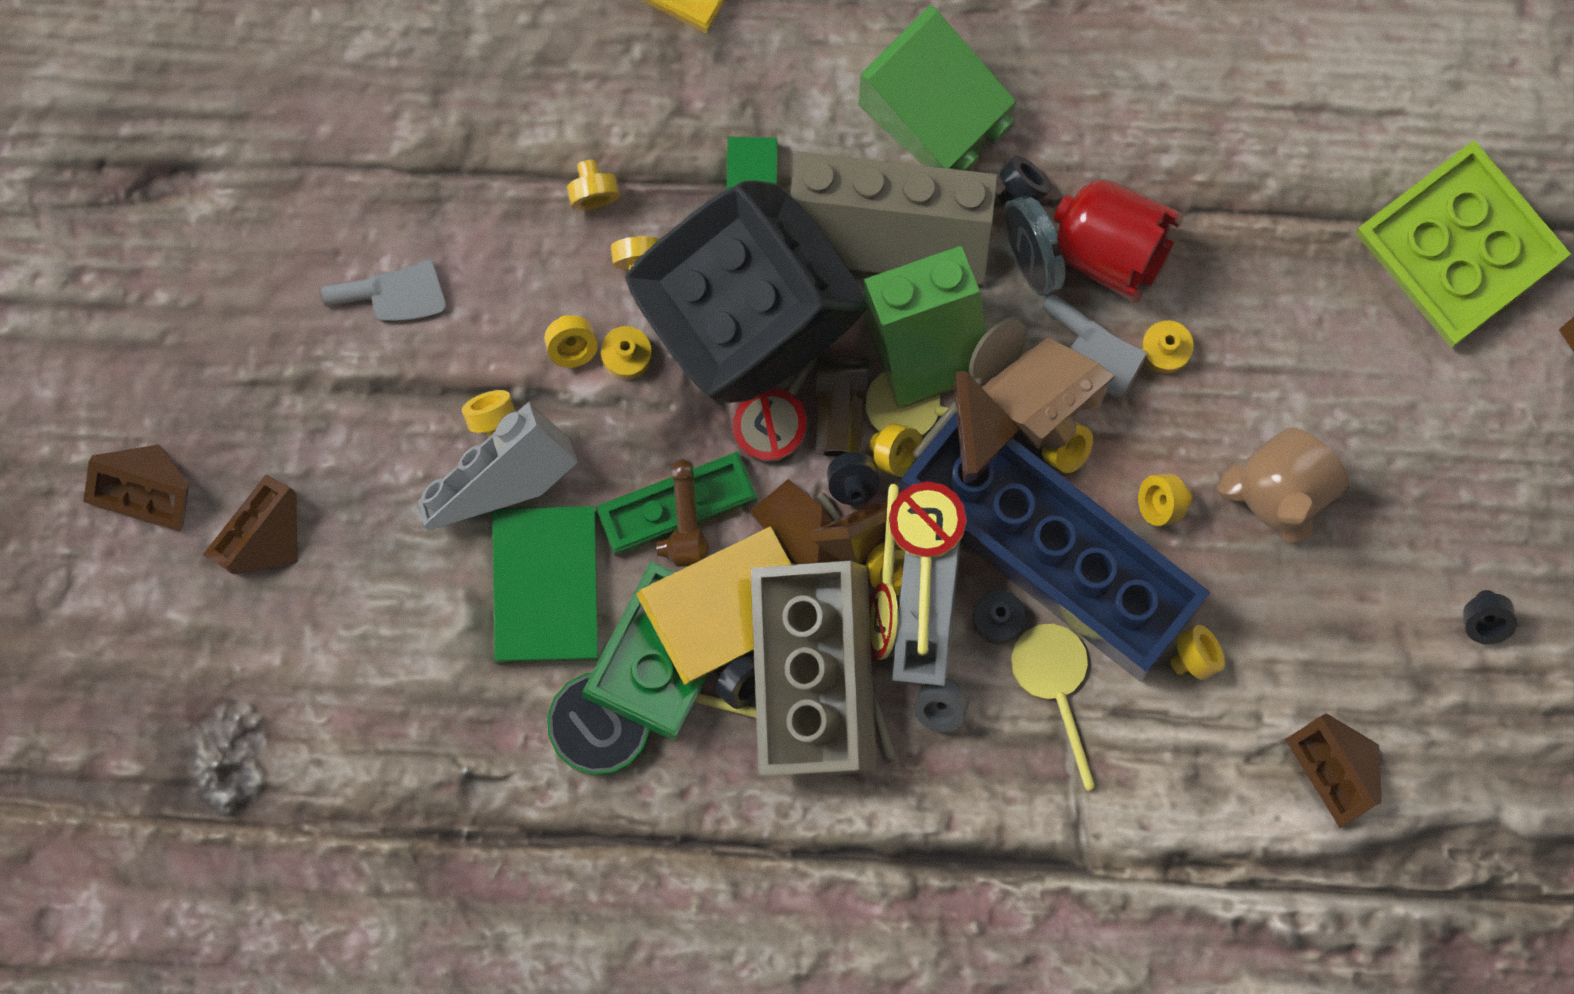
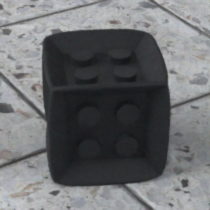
M742 181L707 201L651 246L625 275L626 283L637 306L672 357L696 386L712 400L722 403H738L752 400L759 394L785 381L846 333L867 310L866 301L854 277L808 213L782 187L764 181Z

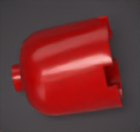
M1107 179L1091 181L1083 186L1075 197L1067 194L1060 202L1053 221L1060 224L1056 236L1057 249L1062 260L1070 267L1127 300L1136 303L1142 298V293L1138 289L1141 283L1145 282L1152 286L1165 265L1175 242L1166 237L1171 225L1177 228L1181 226L1183 213L1117 182Z

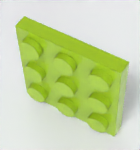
M1472 140L1370 218L1355 233L1451 349L1565 262L1571 255L1475 140Z

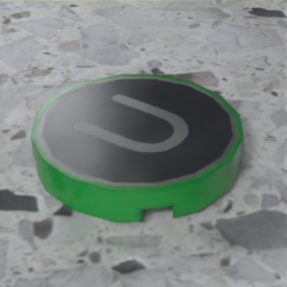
M585 673L567 682L553 698L547 715L548 737L558 757L573 770L590 775H613L631 766L645 749L650 729L583 698L582 692L592 674Z

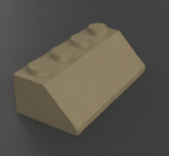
M796 151L790 196L808 213L850 272L878 275L962 245L977 286L983 287L997 174Z
M853 561L751 568L759 776H831L876 773L868 567Z

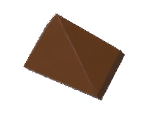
M967 371L955 372L953 388L964 484H973L1020 428Z
M158 444L92 455L88 463L83 502L181 531L184 525L190 485Z
M265 475L203 555L233 575L298 562L296 493L288 486Z
M789 479L749 511L763 529L771 526L786 556L794 565L840 562L836 557L814 543L811 536V531L831 523L832 520L820 504Z
M888 500L877 501L811 531L813 542L840 561H853L866 566V560L870 552L876 546L885 542Z
M1327 713L1285 739L1339 828L1382 803L1378 743Z

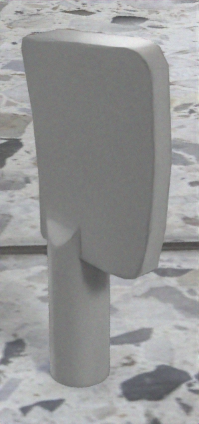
M429 259L404 269L373 275L369 279L321 287L324 306L372 299L374 313L379 321L416 320L443 313L446 308L433 262Z
M1053 292L1046 299L1042 308L1079 336L1070 349L1094 360L1111 372L1115 377L1107 385V392L1115 398L1123 397L1130 389L1148 356L1147 351L1124 341L1098 322L1091 321Z

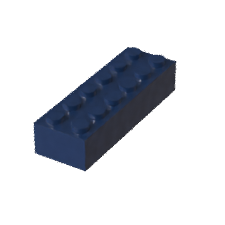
M956 413L901 479L899 493L913 484L924 482L942 484L954 491L964 505L967 520L964 535L960 541L1140 682L1210 594L1206 588L1013 438L975 483L964 484Z

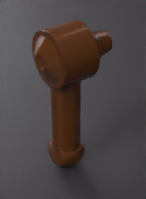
M679 460L672 465L678 529H675L668 539L658 541L656 551L658 556L669 558L677 567H684L706 558L709 552V543L703 534L702 528H698L694 465L687 460Z

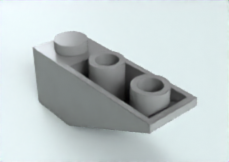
M530 402L524 405L518 412L509 413L500 421L496 431L480 446L475 445L463 454L458 466L443 479L434 480L427 486L421 499L418 501L424 526L428 530H433L541 496L578 463L570 438Z
M960 541L955 548L942 556L931 558L928 652L925 655H921L918 652L921 557L910 555L905 551L895 642L893 681L945 685L951 659Z

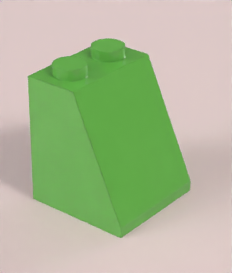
M931 4L860 74L858 106L923 166L971 171L981 157L977 152L989 140L994 144L998 143L1015 124V121L1011 118L1013 117L1016 100Z
M962 245L864 279V299L867 304L864 320L898 408L900 409L954 390L955 372L967 371L969 373L970 359L974 349L982 336L987 332L980 291Z

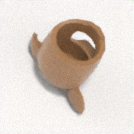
M1295 427L1281 431L1260 446L1247 459L1244 467L1234 463L1227 468L1217 484L1218 493L1223 498L1245 501L1260 521L1276 528L1284 541L1293 543L1303 541L1313 535V518L1350 489L1347 472L1340 459L1314 435Z

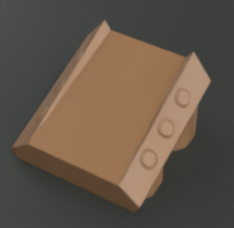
M1045 337L1036 342L999 375L990 379L982 388L1020 428L1014 435L1016 438L1039 450L1042 447L1057 449L1067 445L1076 433V423L1073 417L1081 409H1090L1098 405L1106 395L1107 385L1115 376L1094 360L1049 337Z

